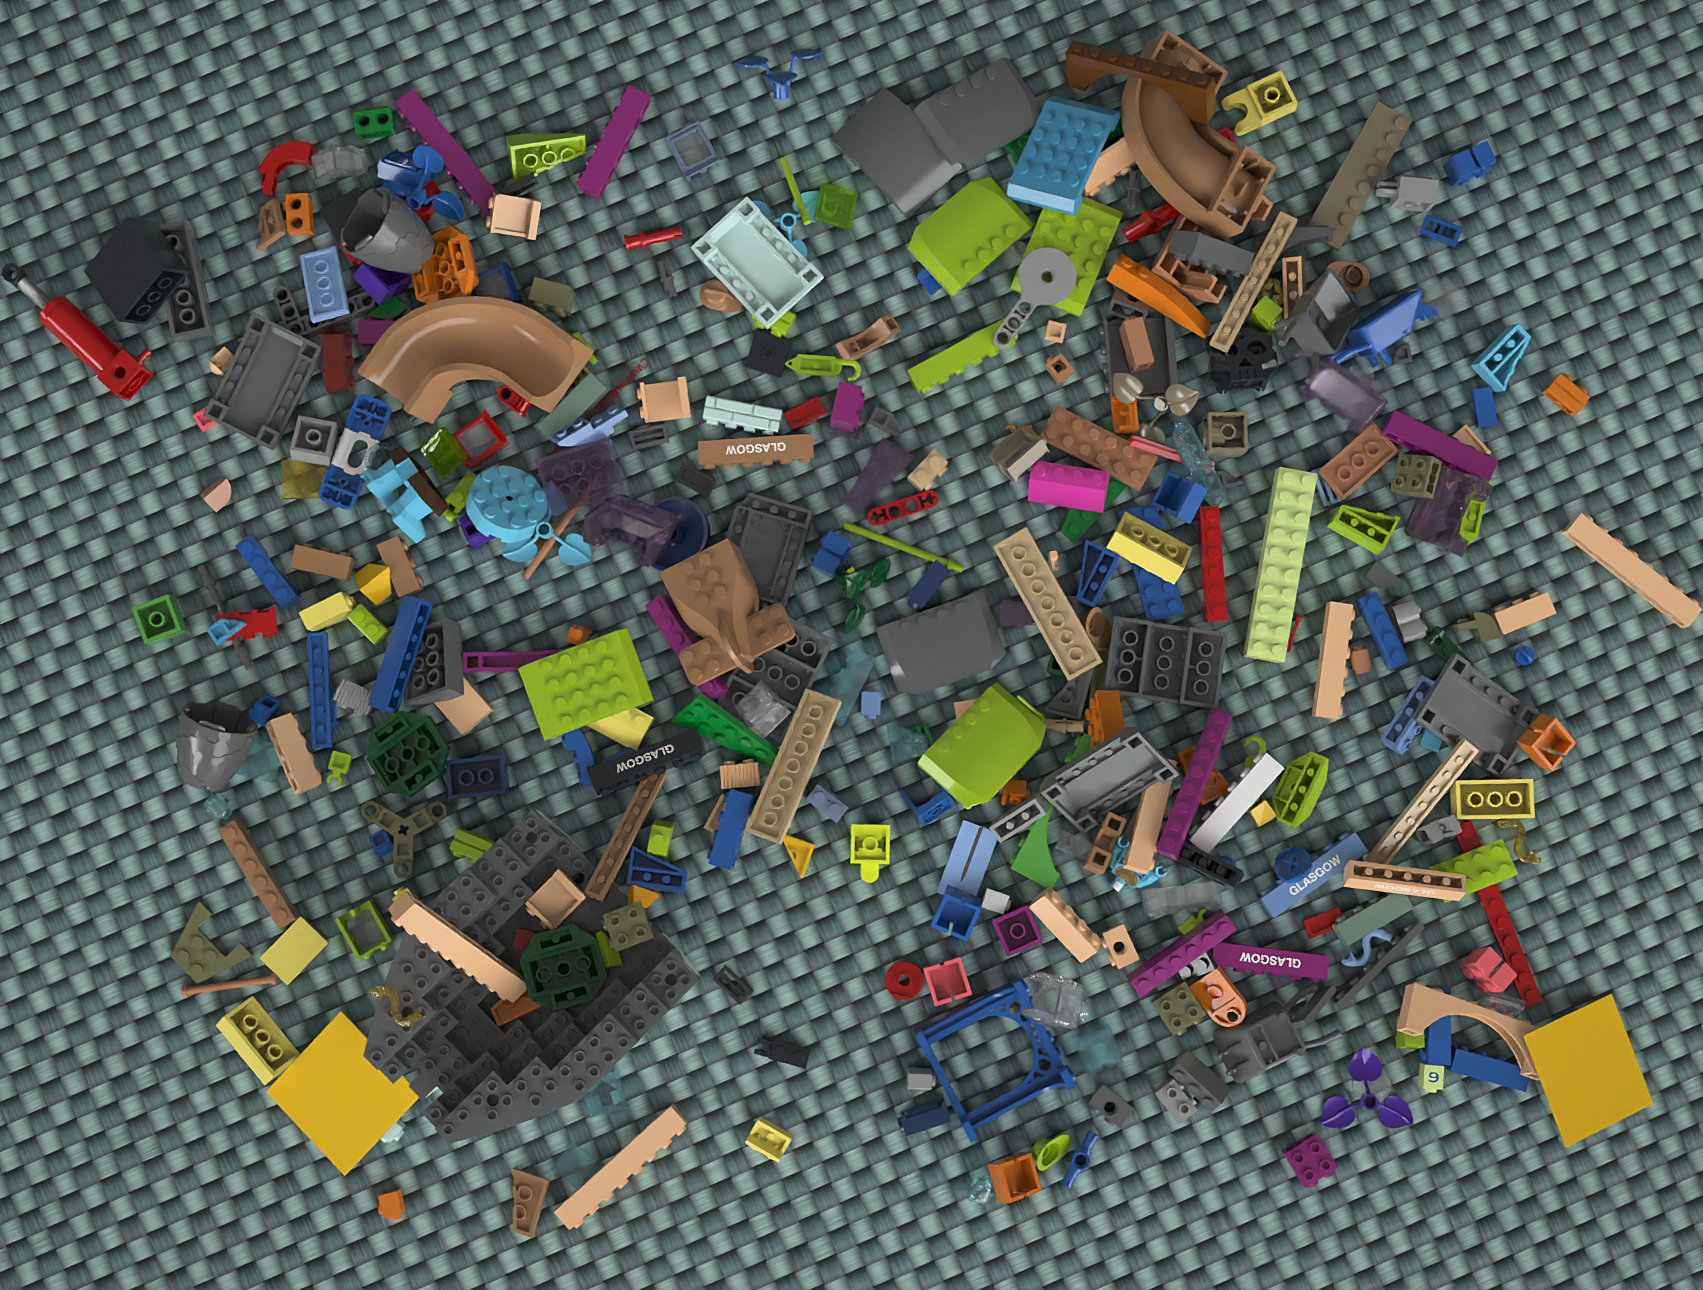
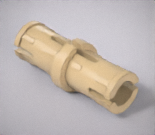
M1063 718V720L1045 719L1046 731L1084 733V721L1067 720V718Z

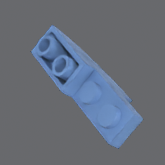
M616 404L610 406L602 414L592 417L590 421L583 417L575 419L570 425L557 430L550 437L559 446L588 444L614 433L613 425L626 418L628 414L624 408Z

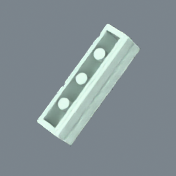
M707 395L703 420H706V424L717 426L718 423H722L729 429L742 427L746 432L755 433V430L763 431V435L774 436V434H779L783 412L781 409Z

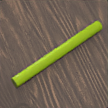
M786 157L781 158L780 163L804 225H808L811 223L788 160Z

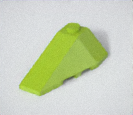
M524 133L506 136L507 154L514 181L520 180L531 173H534L536 177L538 176L537 173L546 169H553L554 165L563 161H570L586 153L585 134Z

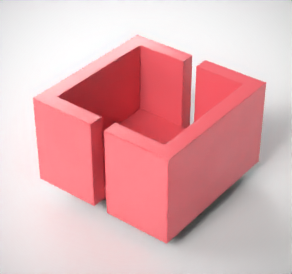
M1491 947L1473 950L1459 965L1463 970L1462 973L1468 979H1473L1476 988L1484 994L1504 991L1517 976L1506 962L1496 971L1494 970L1502 961V958Z
M959 955L943 960V965L937 962L922 967L935 1006L952 1001L950 995H954L955 1000L972 995Z

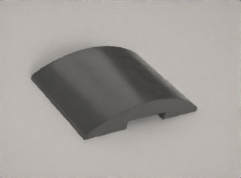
M884 87L830 138V141L882 190V194L908 220L962 169L960 163L949 165L914 112Z
M791 617L789 618L795 629L794 638L756 657L753 661L754 672L748 674L739 667L734 668L726 683L729 691L720 696L716 703L739 721L780 742H783L805 689H811L834 642V639Z
M1114 616L1104 690L1119 691L1120 696L1203 708H1218L1228 633Z

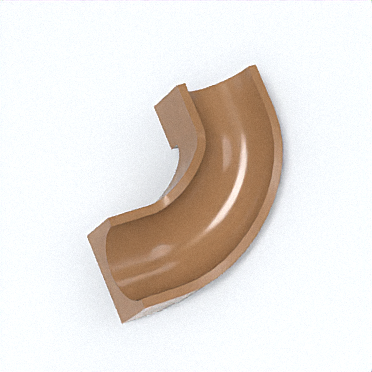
M1168 29L1149 40L1139 56L1214 76L1215 95L1228 73L1224 68ZM1129 76L1124 87L1121 102L1122 128L1129 150L1144 176L1156 191L1176 210L1220 241L1242 233L1277 167L1248 146L1238 147L1217 133L1209 124L1190 120V116L1185 109L1163 89L1144 79Z
M455 297L426 304L398 319L377 341L357 372L405 405L403 409L406 412L431 424L434 423L454 394L450 390L451 386L461 381L473 379L504 383L529 403L551 414L594 353V350L566 329L524 305L493 297Z

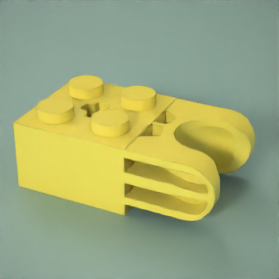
M1282 70L1225 97L1221 102L1223 109L1226 111L1238 108L1246 113V117L1235 126L1234 132L1237 136L1244 135L1296 111L1298 104Z

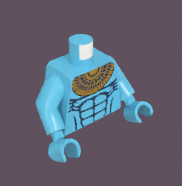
M1123 834L1120 835L1118 842L1112 849V856L1109 861L1110 872L1117 876L1110 885L1118 892L1122 890L1125 884L1131 888H1141L1152 884L1158 878L1164 877L1168 873L1169 869L1166 871L1160 869L1164 863H1160L1157 868L1154 865L1152 871L1149 870L1146 874L1123 868L1130 837L1127 841H1123Z

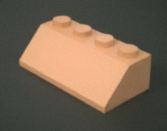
M1125 137L1100 153L1082 192L1084 197L1096 195L1100 191L1099 188L1104 185H1111L1116 181L1115 178L1120 174L1122 176L1126 175L1132 170L1131 167L1137 164L1129 150Z

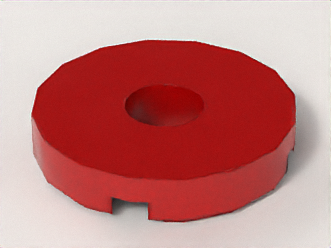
M899 961L887 970L885 985L893 997L900 1000H908L915 997L921 991L923 975L916 964L909 961ZM901 975H907L910 978L908 985L903 986L899 983Z

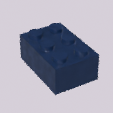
M507 755L447 760L446 775L449 799L510 793Z

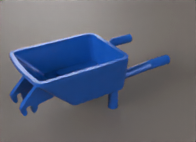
M1422 288L1405 292L1352 326L1346 337L1353 346L1340 349L1335 354L1325 356L1319 360V367L1322 368L1331 361L1338 365L1355 353H1358L1360 357L1366 356L1373 368L1380 364L1375 357V354L1379 353L1387 366L1393 360L1385 348L1411 332L1416 319L1419 318L1424 321V316L1432 319L1430 311H1433L1434 315H1438V310L1436 307L1420 303L1423 293Z

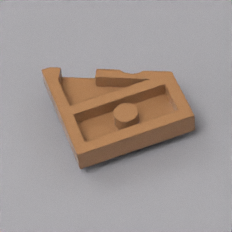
M275 199L270 200L260 208V222L257 232L261 233L260 243H256V249L261 251L286 234L279 201Z

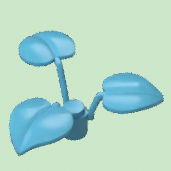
M809 191L801 194L811 223L819 220L816 218L821 194L820 191ZM825 194L822 202V213H824ZM794 200L792 206L798 214L786 213L781 218L769 221L771 223H780L781 228L788 232V241L806 259L807 248L803 241L791 240V230L796 224V218L801 216ZM752 201L768 219L770 217V209L767 204L762 201Z
M553 482L547 483L542 487L547 498V510L545 513L547 518L536 526L537 533L534 539L531 536L515 543H506L502 555L515 562L529 561L538 553V548L534 542L539 537L543 539L553 537L563 544L558 551L562 562L571 566L590 562L592 557L591 549L585 538L579 534L571 533L563 541L553 533V527L548 521L551 515L558 516L563 513L567 501L562 491Z

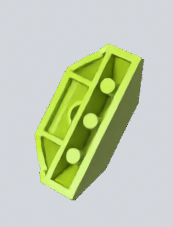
M1310 751L1306 755L1288 763L1272 796L1277 821L1296 829L1311 815L1327 781L1328 758Z

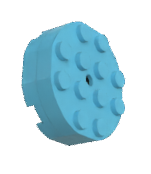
M504 465L482 471L475 478L466 501L467 514L476 529L487 537L490 534L501 538L500 542L515 543L534 535L536 526L542 522L547 510L546 494L537 480L523 470Z

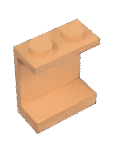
M685 376L678 377L677 381L647 385L644 382L640 383V388H637L638 399L642 400L643 407H640L641 419L644 418L646 423L691 417Z

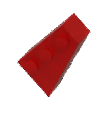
M275 607L269 608V610L216 614L217 621L225 618L247 623L246 626L225 642L235 641V637L243 636V640L255 639V635L263 634V638L275 637L274 633H279Z

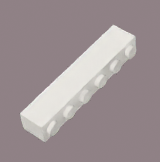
M1266 751L1263 754L1260 752L1253 759L1254 764L1250 768L1246 767L1241 772L1240 780L1237 783L1234 781L1227 788L1229 792L1224 797L1220 796L1214 803L1215 808L1211 812L1208 810L1201 818L1203 821L1198 826L1195 824L1188 832L1190 836L1188 838L1200 850L1209 853L1283 771L1284 767Z

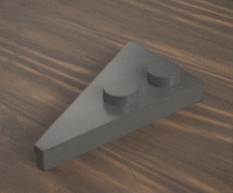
M1094 667L1068 681L1047 704L1044 711L1080 721Z

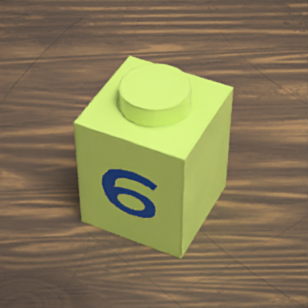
M1420 1063L1419 1086L1424 1088L1425 1092L1436 1093L1437 1089L1443 1090L1444 1066Z

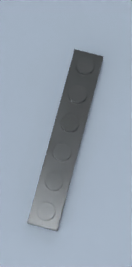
M1417 921L1409 922L1403 928L1404 932L1400 936L1396 935L1390 940L1389 943L1391 945L1389 947L1381 949L1376 954L1377 958L1372 963L1368 962L1362 968L1363 972L1359 976L1355 975L1348 982L1349 986L1345 990L1341 989L1335 994L1333 1003L1343 1009L1425 927Z

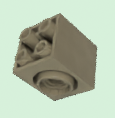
M1208 412L1201 419L1199 438L1202 457H1241L1247 452V412Z

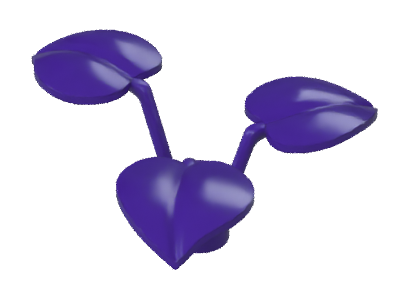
M1366 1047L1356 1052L1349 1064L1351 1078L1357 1082L1363 1081L1366 1092L1360 1097V1103L1348 1105L1344 1097H1330L1323 1106L1320 1120L1321 1124L1326 1127L1344 1128L1349 1126L1355 1119L1352 1107L1364 1106L1368 1110H1373L1381 1106L1382 1108L1378 1111V1118L1384 1126L1400 1128L1413 1125L1412 1112L1402 1098L1389 1095L1385 1098L1383 1104L1378 1103L1377 1097L1370 1092L1367 1080L1375 1081L1380 1077L1382 1064L1378 1057Z

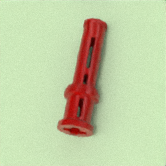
M680 226L650 233L640 231L639 234L624 235L627 252L633 248H646L649 244L682 238Z

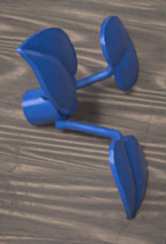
M813 49L792 51L791 56L793 57L790 69L784 72H770L766 63L769 60L762 56L743 58L736 62L735 66L739 65L748 68L765 67L767 72L765 78L770 81L771 87H773L774 99L789 98L788 86H790V81L797 77V74L792 72L795 61L797 59L813 58L818 55L823 56V52Z
M419 145L413 152V161L417 167L423 168L425 171L417 188L387 179L382 187L391 190L395 194L408 196L406 203L414 210L419 209L422 204L426 205L429 201L433 200L434 210L438 214L461 223L464 210L461 201L456 195L448 191H442L439 196L434 194L426 198V191L421 187L428 174V170L434 173L440 172L444 166V161L441 155L431 146Z

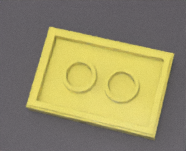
M300 916L260 959L286 985H289L329 942L303 916Z

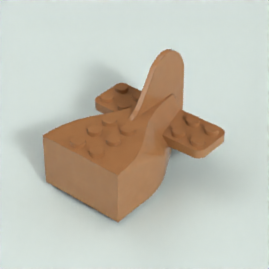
M729 538L659 573L683 620L691 629L704 638L679 653V659L688 680L696 686L702 685L736 667L741 668L748 674L754 672L753 661L756 657L793 639L795 636L792 622L781 604L775 603L759 611V594L755 581L740 549Z

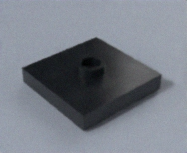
M756 330L745 368L782 378L792 341Z

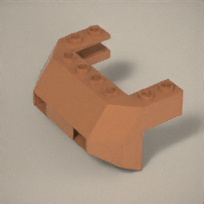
M1263 194L1250 219L1264 221L1268 216L1273 203ZM1180 213L1154 259L1151 272L1169 283L1177 291L1192 299L1219 303L1227 286L1216 284L1218 278L1207 274L1209 270L1203 269L1201 264L1199 266L1189 264L1187 259L1185 261L1174 258L1175 254L1168 252L1174 229L1197 232L1217 239Z

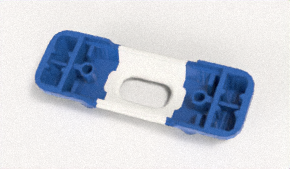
M368 395L356 397L330 466L327 468L318 494L322 501L346 510L354 507L365 481L360 477V474L370 468L391 416L389 404ZM357 440L365 441L368 449L362 464L357 468L349 466L348 457L353 444Z

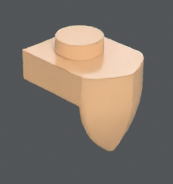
M223 347L208 363L211 372L221 376L226 374L234 357L226 347Z

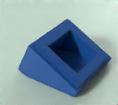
M384 829L368 837L374 852L379 857L394 851V842L389 833Z

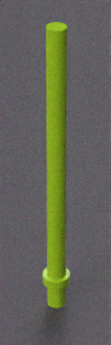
M847 521L843 529L931 562L937 560L949 570L953 569L958 572L963 570L964 565L953 562V559L942 558Z

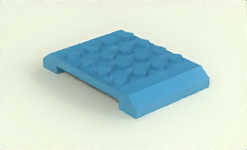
M1051 96L1047 99L1008 183V198L1076 216L1083 201L1082 192L1110 131L1114 132L1121 117L1120 112L1056 96Z

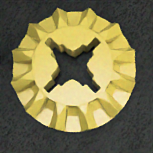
M1267 278L1257 296V300L1259 302L1265 295L1269 297V293L1266 291L1273 287L1277 295H1273L1271 300L1280 306L1284 302L1283 283L1276 280V278Z

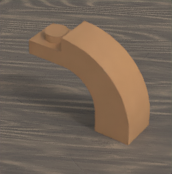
M892 314L881 317L858 335L840 341L835 346L845 362L849 360L852 362L887 342L900 332L901 328Z

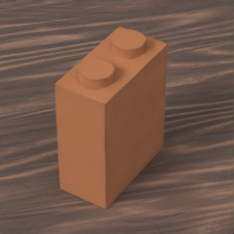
M1136 315L1127 317L1120 326L1119 333L1130 373L1148 369L1154 362L1143 318H1137Z

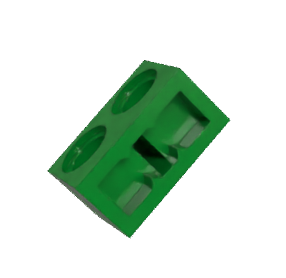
M379 106L374 110L364 108L359 109L358 112H353L355 132L359 140L397 135L395 114L391 107ZM387 117L388 121L385 124H381V119ZM370 120L367 126H361L363 121Z

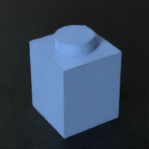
M861 692V715H865V719H876V716H880L881 692Z

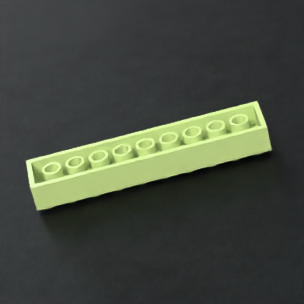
M1279 467L1275 470L1243 657L1275 663L1285 662L1317 480L1316 473Z

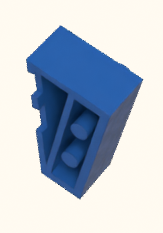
M1088 540L1085 541L1077 594L1078 603L1090 609L1098 606L1121 561L1119 555Z

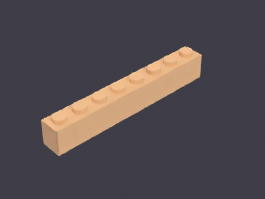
M1580 513L1574 516L1562 531L1563 535L1680 628H1686L1692 624L1703 610L1698 606L1699 603L1695 599L1688 598L1683 594L1684 591L1680 587L1670 584L1668 582L1669 579L1665 575L1658 574L1653 570L1651 564L1641 561L1636 552L1626 549L1623 546V542L1619 539L1612 538L1607 534L1608 531L1604 527L1597 526L1592 522L1593 519L1589 515Z
M671 1104L564 1201L554 1213L569 1230L572 1227L577 1229L585 1221L583 1217L588 1213L592 1215L599 1209L598 1204L602 1200L606 1202L614 1195L612 1191L615 1188L619 1187L621 1189L628 1182L627 1178L631 1174L635 1176L643 1169L641 1165L646 1160L651 1162L658 1155L656 1153L661 1147L665 1149L672 1142L671 1138L675 1134L678 1136L687 1129L685 1125L688 1121Z

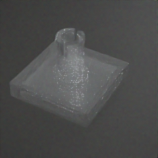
M1506 989L1496 993L1487 991L1478 1002L1481 1007L1494 1008L1500 1014H1511L1514 1016V1019L1525 1008L1524 1000L1505 996Z

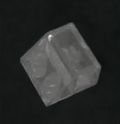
M762 680L734 706L750 730L763 739L791 713L784 702Z

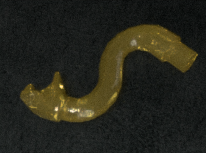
M1506 818L1497 822L1499 829L1516 828L1518 830V836L1514 842V853L1517 858L1528 864L1541 863V857L1536 858L1535 849L1529 854L1523 853L1521 846L1524 842L1526 831L1519 820Z
M377 986L368 991L370 997L373 995L376 997L377 1003L380 1002L383 995L389 997L391 1001V1015L398 1025L410 1027L422 1019L420 1012H416L413 1015L410 1014L407 1017L400 1015L399 998L393 989Z

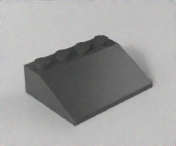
M445 617L426 625L404 692L405 706L449 701L464 695L460 623Z

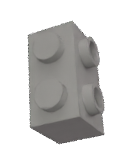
M1170 1077L1154 1089L1153 1092L1180 1125L1198 1111L1195 1108L1197 1103L1190 1094L1186 1096L1182 1091L1185 1087L1181 1083Z

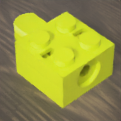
M851 824L850 863H859L862 880L872 883L879 877V864H889L890 825Z

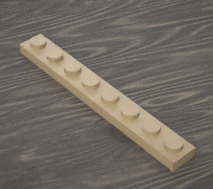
M1280 211L1251 265L1248 276H1245L1213 335L1210 346L1225 353L1228 352L1296 226L1297 218Z
M1462 738L1365 859L1370 863L1388 865L1479 750Z

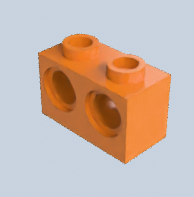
M285 194L283 210L286 212L287 218L284 219L286 231L291 236L315 235L313 199L310 194ZM301 202L300 208L294 209L295 203ZM301 220L302 225L299 228H295V223Z

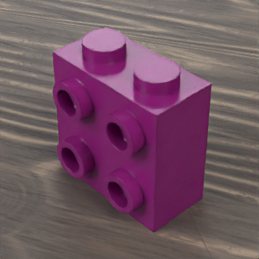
M1315 1131L1281 1151L1304 1188L1314 1187L1319 1183V1179L1332 1176L1335 1173L1334 1170L1338 1168L1320 1136Z

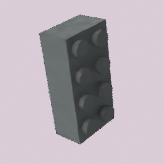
M1175 229L1168 249L1169 253L1175 254L1174 258L1183 261L1187 259L1189 264L1197 266L1201 264L1203 269L1210 271L1214 269L1217 274L1227 276L1228 273V275L1237 278L1240 275L1248 276L1255 254L1201 233Z

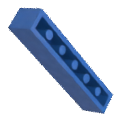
M404 595L368 706L394 714L398 712L433 604L420 598Z

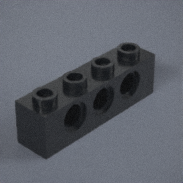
M1186 842L1183 843L1177 860L1166 857L1235 892L1244 877L1243 870Z

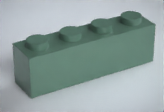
M591 372L584 374L580 378V383L576 388L572 387L565 394L567 397L562 402L559 401L551 414H545L539 420L540 424L537 427L556 445L557 443L550 436L555 434L557 430L570 425L575 419L584 417L610 391Z
M1385 892L1381 897L1377 895L1369 899L1367 905H1359L1353 908L1351 914L1347 916L1343 914L1335 919L1336 922L1331 926L1341 944L1349 946L1412 910L1413 906L1407 895Z

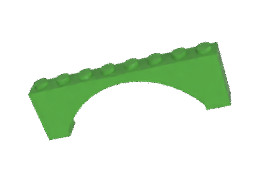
M1086 733L1078 734L1073 743L1075 745L1073 752L1069 751L1064 759L1066 764L1090 750L1091 736H1088ZM1047 800L1051 806L1047 814L1028 825L1027 829L1029 832L1027 836H1022L1017 845L1020 847L1017 854L1013 853L1008 863L1011 864L1009 868L1045 888L1049 886L1053 888L1060 873L1056 872L1048 850L1047 826L1054 805Z

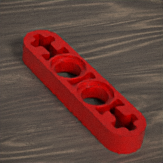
M929 490L874 508L869 511L867 521L871 526L876 527L931 509L937 505L938 495L936 492ZM929 494L931 497H935L933 504L925 502L923 503L924 507L920 508L921 505L918 497H921V501L927 499ZM910 500L917 503V508L914 511H910L906 507L907 502ZM892 506L899 509V514L896 517H892L888 513L889 508ZM885 509L887 520H884V516L880 517L877 523L875 520L870 519L873 517V513L880 515L883 514L881 510Z

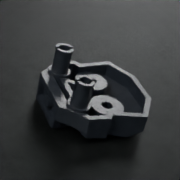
M1243 323L1227 353L1210 346V341L1216 331L1206 337L1205 347L1210 358L1208 363L1210 379L1218 383L1216 391L1219 394H1222L1223 390L1224 394L1229 390L1255 389L1259 392L1261 389L1264 391L1268 382L1277 374L1279 364L1277 352L1273 349L1272 332L1253 323Z

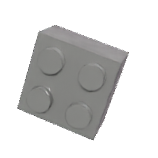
M298 415L290 446L291 458L293 460L330 466L338 436L337 422Z

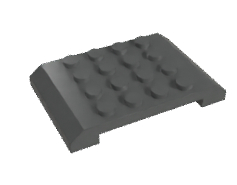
M253 312L245 327L244 337L214 398L210 399L203 416L270 450H274L279 444L322 357L324 347Z
M1453 653L1413 719L1453 749L1462 738L1479 750L1471 762L1492 776L1501 779L1521 747L1517 743L1518 739L1527 729H1532L1530 725L1540 713L1528 704L1516 699L1471 666L1470 662L1459 654Z
M1125 727L1045 777L1039 790L1082 833H1085L1099 824V817L1158 781L1164 785L1180 774L1178 769L1137 727Z

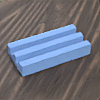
M1322 467L1312 470L1310 472L1317 474V471H1319ZM1317 475L1316 488L1323 507L1340 502L1341 499L1336 494V499H1334L1330 487L1323 480L1330 501L1326 500Z

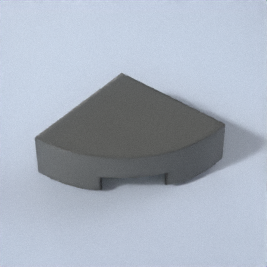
M1409 343L1402 345L1395 351L1392 358V366L1413 361Z

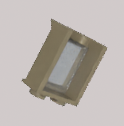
M1020 425L987 455L996 469L1017 483L1018 476L1042 457L1045 452L1049 453L1050 451L1046 446L1047 441L1043 436H1037L1031 428L1027 429Z

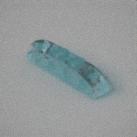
M1174 422V444L1194 482L1208 489L1204 499L1211 506H1218L1226 496V490L1194 428L1188 422Z

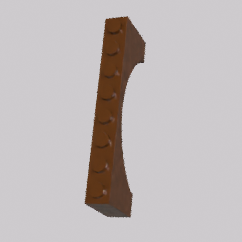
M1073 40L1065 52L1068 86L1071 88L1086 91L1091 82L1103 76L1129 75L1144 79L1163 89L1185 109L1190 116V120L1208 124L1216 111L1214 76Z

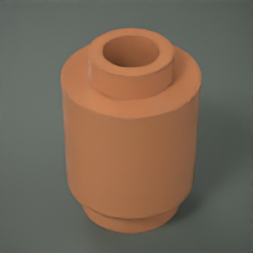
M1364 646L1352 648L1353 652H1350L1352 670H1355V675L1371 672L1370 667L1372 665L1368 649H1364Z

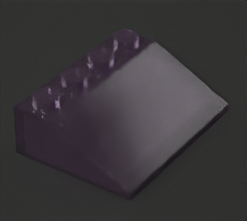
M609 437L535 459L552 515L626 493Z

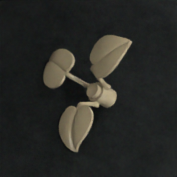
M1117 372L1113 376V391L1120 402L1131 404L1136 398L1155 399L1154 405L1159 410L1152 419L1150 425L1146 423L1139 424V429L1135 432V435L1163 445L1165 443V434L1160 427L1153 426L1155 421L1169 407L1174 415L1182 416L1187 414L1195 406L1200 394L1199 390L1177 383L1168 387L1167 391L1160 396L1157 394L1141 396L1139 394L1143 391V385L1137 377L1125 372Z

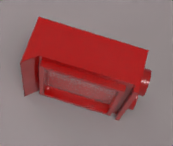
M486 409L478 417L451 435L465 454V457L461 460L466 468L470 466L473 470L511 444ZM452 442L449 443L452 445V449L455 452L459 451L456 449V446H454Z

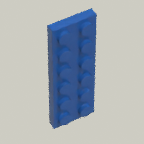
M1150 504L1118 512L1119 520H1121L1126 511L1163 531L1158 510ZM1131 563L1146 621H1156L1185 613L1177 582L1172 584L1154 573L1148 572L1141 566Z

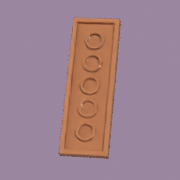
M1056 405L1040 434L1047 441L1048 445L1097 470L1109 472L1111 477L1138 491L1142 489L1158 460L1157 455L1130 446L1128 444L1129 441Z

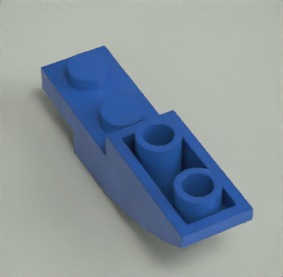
M581 728L564 733V737H562L564 748H567L568 751L576 750L574 761L580 767V772L578 773L580 784H583L584 787L592 786L587 769L590 768L589 766L597 765L590 743Z

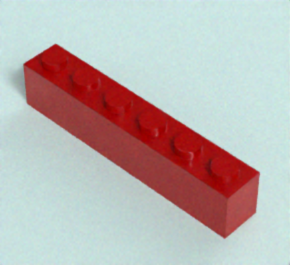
M1203 506L1198 508L1196 514L1204 622L1227 621L1219 506Z

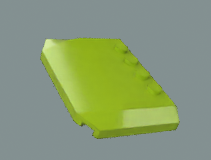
M991 177L969 182L915 228L907 249L948 294L953 297L1010 246L1035 227V224L1012 199L1008 198L1001 187Z
M995 683L923 754L918 761V766L968 810L972 806L989 802L1041 748L1047 725L1001 685Z

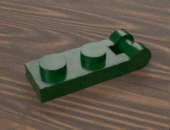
M1436 626L1430 635H1426L1423 638V641L1445 665L1453 653H1457L1471 663V666L1474 665L1439 626ZM1437 638L1441 640L1438 645L1435 643Z

